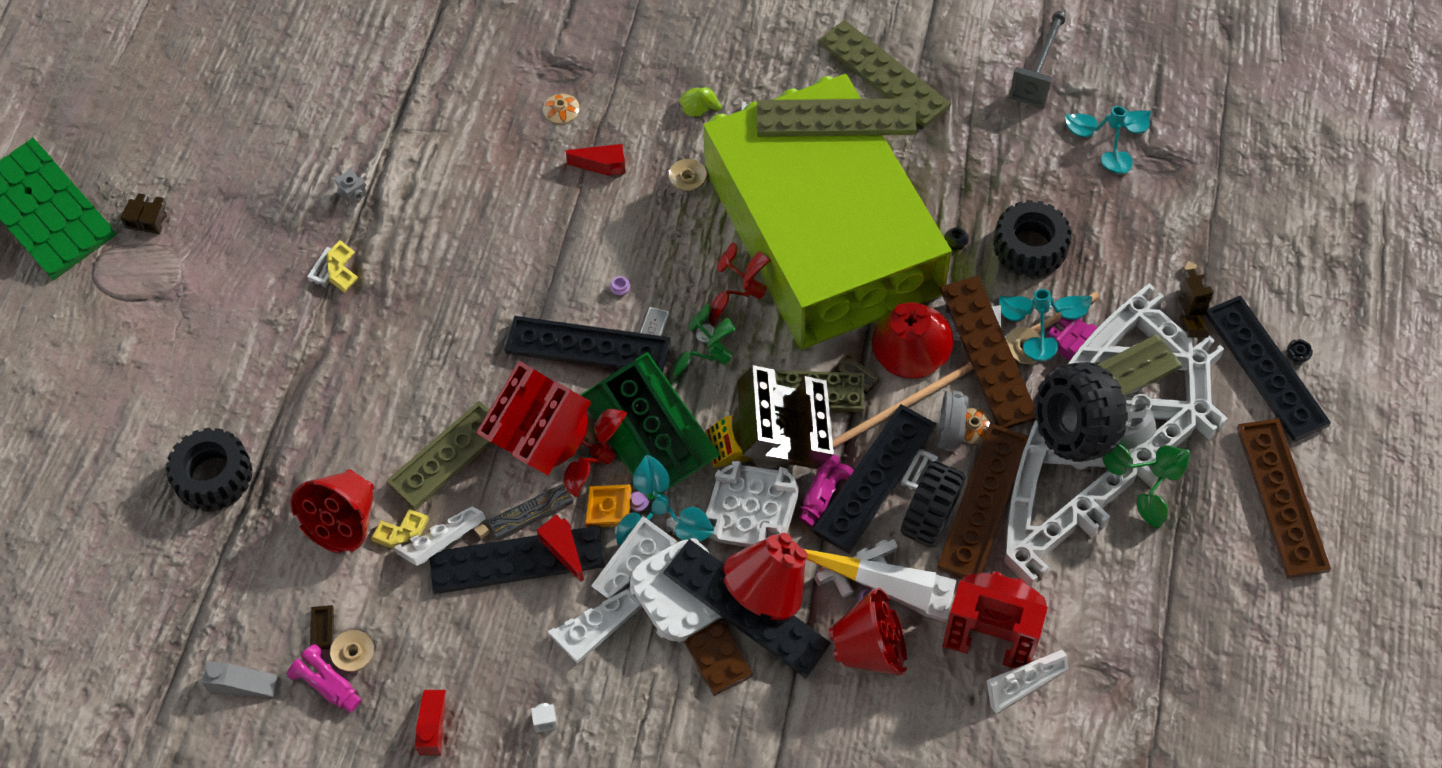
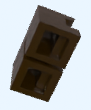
M138 193L134 200H128L120 216L125 228L161 234L163 218L167 217L165 212L166 201L163 197L156 196L153 203H151L148 196Z
M1195 268L1185 270L1183 273L1185 280L1179 285L1181 290L1179 301L1185 315L1201 316L1205 315L1214 292L1211 286L1204 287L1202 282L1205 275H1198Z

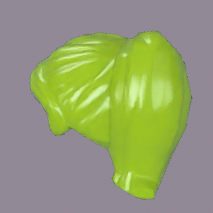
M707 87L691 88L685 91L679 99V106L690 117H702V114L706 113L709 109L719 111L723 107L718 101L716 94Z

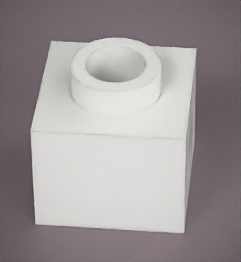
M542 703L535 708H531L536 733L558 729L553 704Z

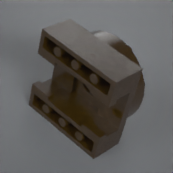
M754 365L737 381L739 404L732 416V431L735 441L742 450V456H747L758 466L779 470L780 467L790 469L795 465L818 469L834 455L826 380L804 376L797 388L776 385L775 370Z

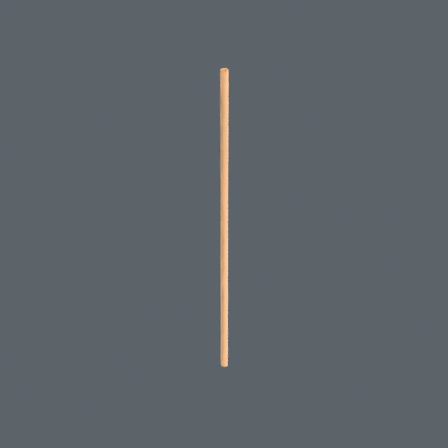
M1097 292L1088 295L1092 296V302L1100 298ZM1061 312L1044 320V329L1059 322L1062 317ZM1040 323L1030 329L1037 333L1041 332ZM969 362L832 440L833 449L892 416L900 404L908 407L972 371L971 363Z

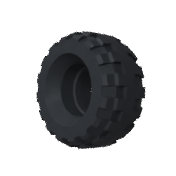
M1091 362L1070 363L1054 368L1045 376V380L1041 381L1038 387L1039 392L1035 396V420L1038 423L1040 436H1043L1045 440L1044 443L1050 450H1054V454L1060 458L1072 460L1073 462H1083L1105 457L1107 453H1111L1120 444V438L1124 437L1126 431L1125 424L1128 421V412H1126L1125 405L1127 402L1125 395L1122 394L1117 379H1113L1112 373L1107 369H1103L1101 366Z

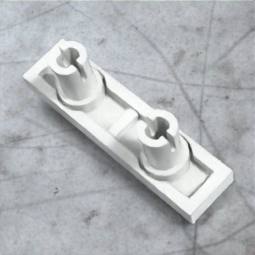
M894 539L889 542L883 540L877 543L876 547L871 550L865 548L856 553L857 556L852 558L887 564L884 558L895 553L898 546ZM825 567L817 570L818 573H816L814 578L817 586L835 581L842 598L854 593L847 577Z

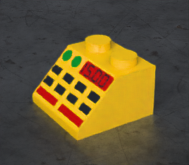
M733 415L725 416L705 430L706 435L721 454L712 460L713 468L732 465V461H740L741 463L752 461L747 456H742V450L734 439L732 431Z

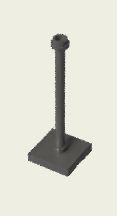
M1057 11L1052 16L1053 24L1034 70L1030 71L1020 67L1015 68L1009 99L1045 108L1052 77L1040 73L1058 29L1066 21V15L1062 11Z

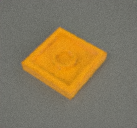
M630 484L589 487L586 527L598 525L599 527L618 526L621 519L629 514L632 489Z

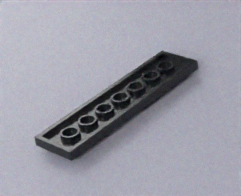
M1241 295L1206 309V317L1272 412L1279 418L1280 423L1293 442L1330 426L1331 421Z
M514 316L504 351L505 354L620 370L648 352L663 373L671 338Z
M900 404L852 475L815 525L813 533L850 554L911 465L916 454L922 449L935 430L937 423Z
M599 525L572 529L571 532L582 571L604 568ZM538 535L445 549L429 558L434 594L571 573L538 539Z
M689 539L663 574L806 679L831 642L796 616L786 620H772V616L763 613L759 616L745 608L732 596L723 580L725 572L722 570L724 564Z

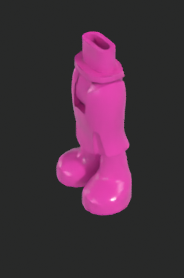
M835 454L817 469V473L813 477V483L803 500V506L800 509L802 513L799 520L809 527H812L815 520H819L826 510L831 495L836 490L837 482L840 479H848L853 473L851 467L839 463L840 458Z
M316 644L311 645L303 651L301 658L316 668L318 672L316 674L313 673L298 658L288 669L287 677L293 681L300 678L304 679L309 683L310 687L320 692L327 701L338 706L340 709L344 708L349 713L353 712L362 701L356 695L357 691L352 688L346 679L336 673L330 664H326L320 657L322 652L320 647Z

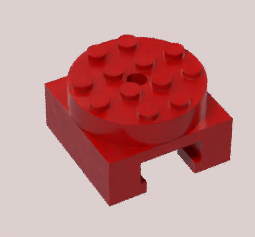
M518 361L476 433L510 452L514 457L527 465L549 475L553 467L567 461L580 446L586 435L587 409L591 401Z
M1000 572L967 574L962 580H959L942 647L968 654L972 640L968 635L970 630L1013 642L1011 650L1006 649L1002 665L1016 669L1032 662L1047 614L1048 606L1045 597L1032 587L1026 585L1023 579L1005 577Z

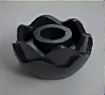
M959 227L949 229L944 235L946 242L952 250L963 249L969 242L968 234Z
M1302 339L1292 340L1286 349L1288 357L1296 363L1308 361L1313 354L1311 345Z

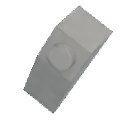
M207 662L202 684L208 692L274 698L278 676L229 663Z

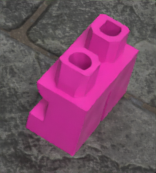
M1061 317L1058 325L1064 328V330L1060 331L1054 326L1048 332L1047 338H1054L1058 344L1057 352L1070 361L1098 327L1092 323L1087 325L1081 318L1069 320Z

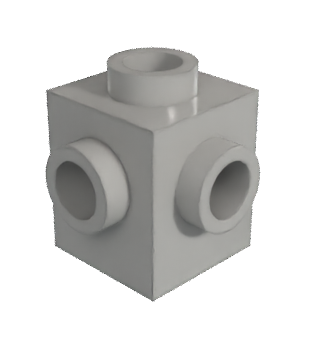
M351 169L335 178L338 194L350 204L361 200L367 195L364 179L361 176L357 177Z

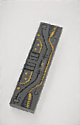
M563 483L489 519L488 523L497 540L574 503Z

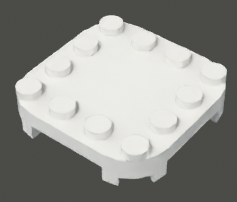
M732 461V465L717 471L714 476L716 483L706 511V515L714 528L713 534L709 536L710 539L723 544L748 547L769 536L788 532L798 498V486L794 477L787 469L780 467L779 470L743 466L740 461Z
M691 538L693 542H695L697 545H699L708 552V550L701 543H699L697 539ZM688 540L677 542L636 566L630 578L629 588L632 596H636L657 628L656 633L661 638L664 637L670 641H678V643L686 641L689 636L720 618L723 619V617L663 574Z

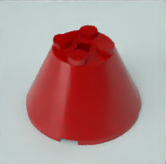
M915 302L901 303L883 315L876 324L872 335L873 352L877 361L889 373L908 379L926 377L933 374L935 370L944 365L949 359L953 349L952 329L946 318L937 310Z
M351 469L342 473L306 481L300 484L291 495L290 507L292 515L297 516L301 523L299 528L320 547L335 553H342L343 551L354 552L360 548L366 539L374 497V485Z
M789 534L772 535L729 556L723 565L722 570L725 572L723 580L732 596L751 612L759 616L761 613L772 616V620H786L793 617L802 605L805 562L808 554L792 540Z
M875 588L839 619L832 628H829V636L835 644L834 657L837 663L842 662L844 666L901 676L907 671V667H903L904 661L908 660L906 643L895 609L890 610L887 601H890V598L883 589Z

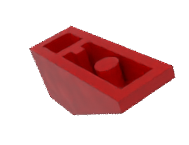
M623 144L565 150L567 165L603 175L626 173Z
M556 514L537 529L538 539L582 582L584 577L571 532L572 527L565 518L561 519Z
M446 690L423 691L415 737V749L419 756H441Z

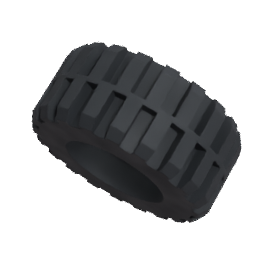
M1027 200L1026 203H1022V201L1015 203V207L1011 205L1005 212H1002L996 224L993 245L995 255L998 256L1001 264H1006L1005 268L1010 271L1014 270L1015 274L1018 275L1026 274V277H1032L1033 275L1040 277L1044 276V273L1050 274L1054 272L1055 269L1062 265L1067 257L1072 231L1067 218L1063 217V213L1059 209L1055 210L1053 205H1045L1042 201L1036 203L1033 200ZM1024 231H1034L1043 235L1049 243L1043 246H1029L1018 240L1015 235Z
M204 428V431L199 432V430H196L190 436L185 435L181 438L182 441L180 443L177 442L174 445V452L169 453L167 458L169 462L166 463L167 479L180 500L195 510L200 507L202 511H210V508H213L215 511L221 509V506L224 505L228 507L234 499L238 500L242 497L241 492L246 491L249 487L248 482L252 479L251 471L253 468L250 457L239 438L229 431L224 432L220 428H215V430ZM212 458L227 460L224 470L215 478L206 481L192 479L195 469L202 462Z
M932 461L928 465L903 519L900 530L903 536L927 547H934L937 544L964 485L966 476L963 472L939 461Z

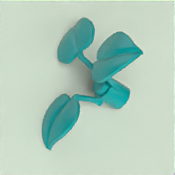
M1114 106L1110 115L1107 114L1099 125L1097 120L1088 114H1065V123L1073 134L1086 138L1093 136L1094 131H1098L1108 121L1110 127L1116 129L1113 152H1105L1102 155L1101 163L1111 172L1126 174L1131 170L1133 160L1127 152H1117L1120 127H1126L1127 131L1135 134L1146 132L1150 125L1151 111L1127 112L1122 106Z
M1046 289L1037 290L1032 300L1023 296L1007 297L1000 295L999 297L1001 313L1008 320L1022 321L1026 315L1032 314L1034 307L1040 313L1041 338H1029L1023 345L1025 355L1035 361L1049 360L1058 350V344L1054 338H1044V313L1050 310L1051 305L1055 312H1061L1063 318L1076 320L1086 315L1092 302V296H1067L1058 299L1054 303V298H1051L1050 292Z
M646 455L633 475L634 486L642 494L653 492V495L656 497L652 503V511L646 518L650 520L654 514L664 515L669 512L674 521L678 523L674 532L682 541L691 538L702 541L712 535L714 528L707 515L701 509L688 507L681 511L679 518L676 517L672 511L673 509L670 507L669 498L657 493L663 492L668 488L669 475L658 460ZM629 513L619 522L616 530V541L619 546L623 544L642 518L638 513Z

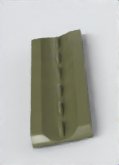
M1157 334L1097 364L1112 373L1113 379H1117L1121 386L1122 394L1125 397L1183 367L1181 362Z
M775 370L776 385L797 388L804 376L826 380L830 412L858 413L864 411V373Z

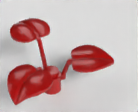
M732 242L722 254L717 264V270L723 272L729 266L743 277V289H745V292L726 290L725 293L719 292L711 303V310L708 315L712 326L715 327L717 318L727 306L729 294L741 295L747 298L751 295L758 300L765 295L767 286L753 278L764 266L771 262L764 253L759 251L752 257L747 265L745 274L731 263L737 254L736 243Z
M607 409L600 415L595 426V430L598 432L596 438L600 443L591 445L582 440L581 444L590 448L592 458H579L578 462H571L563 477L565 488L573 496L579 497L580 490L590 472L589 462L597 464L602 462L608 465L613 461L615 451L609 448V445L605 442L613 436L627 414L625 411Z

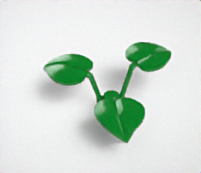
M709 303L693 317L689 324V330L692 332L697 327L701 329L709 338L707 346L709 347L708 352L711 354L708 356L695 351H690L689 353L685 351L672 365L669 373L671 385H673L676 377L689 364L692 356L709 359L711 362L717 360L722 365H726L733 355L732 351L718 342L736 330L729 318H725L715 328L713 336L702 325V322L708 317L711 310Z
M1119 444L1111 453H1107L1105 457H1102L1103 463L1107 470L1115 475H1123L1126 473L1127 468L1153 466L1152 472L1159 479L1150 489L1148 495L1142 493L1138 496L1137 509L1140 516L1149 525L1161 528L1168 517V507L1160 496L1153 495V493L1166 478L1175 481L1184 475L1189 462L1190 450L1164 445L1158 448L1156 460L1129 464L1131 455L1125 447Z

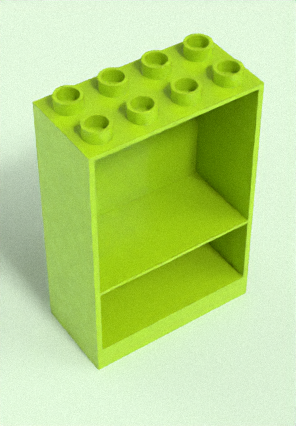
M843 74L834 78L831 76L822 77L814 85L800 90L788 89L778 98L772 100L861 98L847 74ZM757 101L751 102L739 112L730 115H715L707 123L703 124L706 174L751 259L760 251L771 260L759 271V274L800 350L876 322L898 304L908 302L923 304L942 296L940 287L947 284L952 250L883 135L757 137Z

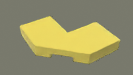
M339 240L327 253L329 281L346 293L358 279L355 274L344 267L355 255V251Z
M408 509L400 527L380 520L371 540L389 548L411 541L410 538L416 535L421 536L429 517Z

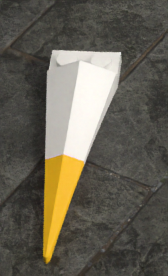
M804 549L808 554L806 558L808 561L832 570L870 589L881 588L889 598L925 617L946 622L948 619L956 584L954 579L936 575L935 572Z

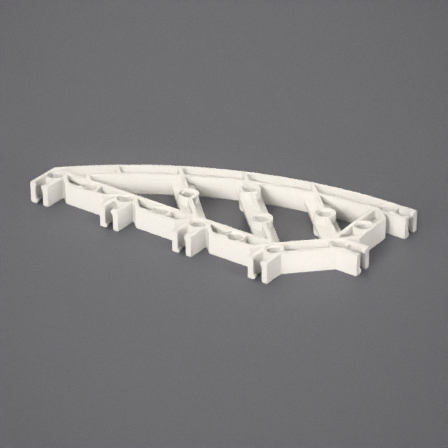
M1150 283L1113 312L1085 341L1068 363L1091 362L1097 365L1130 347L1115 345L1134 327H1138L1149 338L1156 334L1159 335L1183 365L1178 370H1185L1186 401L1150 399L1145 394L1125 397L1126 406L1145 403L1148 409L1152 411L1154 419L1169 420L1156 430L1151 439L1135 449H1127L1131 455L1129 464L1156 460L1158 448L1164 445L1179 446L1192 435L1194 428L1210 440L1215 435L1216 429L1221 431L1224 428L1228 419L1212 405L1210 367L1221 358L1224 348L1219 345L1216 351L1207 354L1206 351L1214 343V339L1210 336L1193 347L1192 338H1188L1185 331L1161 310H1157L1162 304L1164 295L1159 293L1152 301L1146 300L1150 298L1151 293L1155 290ZM1036 420L1023 451L1013 487L1005 537L1004 563L1020 579H1023L1026 585L1033 588L1037 584L1038 576L1036 574L1033 575L1028 568L1030 567L1037 572L1041 580L1045 578L1049 567L1041 559L1074 533L1077 524L1091 538L1098 533L1099 524H1101L1100 527L1102 529L1106 527L1110 515L1103 508L1132 485L1136 475L1150 488L1157 482L1158 477L1153 474L1151 470L1152 465L1127 468L1126 473L1123 475H1115L1107 471L1041 526H1030L1036 485L1043 463L1072 465L1080 470L1088 466L1105 467L1102 457L1090 461L1073 462L1072 460H1066L1055 455L1054 450H1050L1044 443L1043 436H1040ZM1108 482L1114 483L1116 486H1112ZM1078 507H1083L1086 511H1082ZM1089 517H1092L1098 523L1095 524ZM1047 532H1053L1056 536H1050ZM1022 557L1023 559H1025V561L1021 562L1018 561L1016 558Z

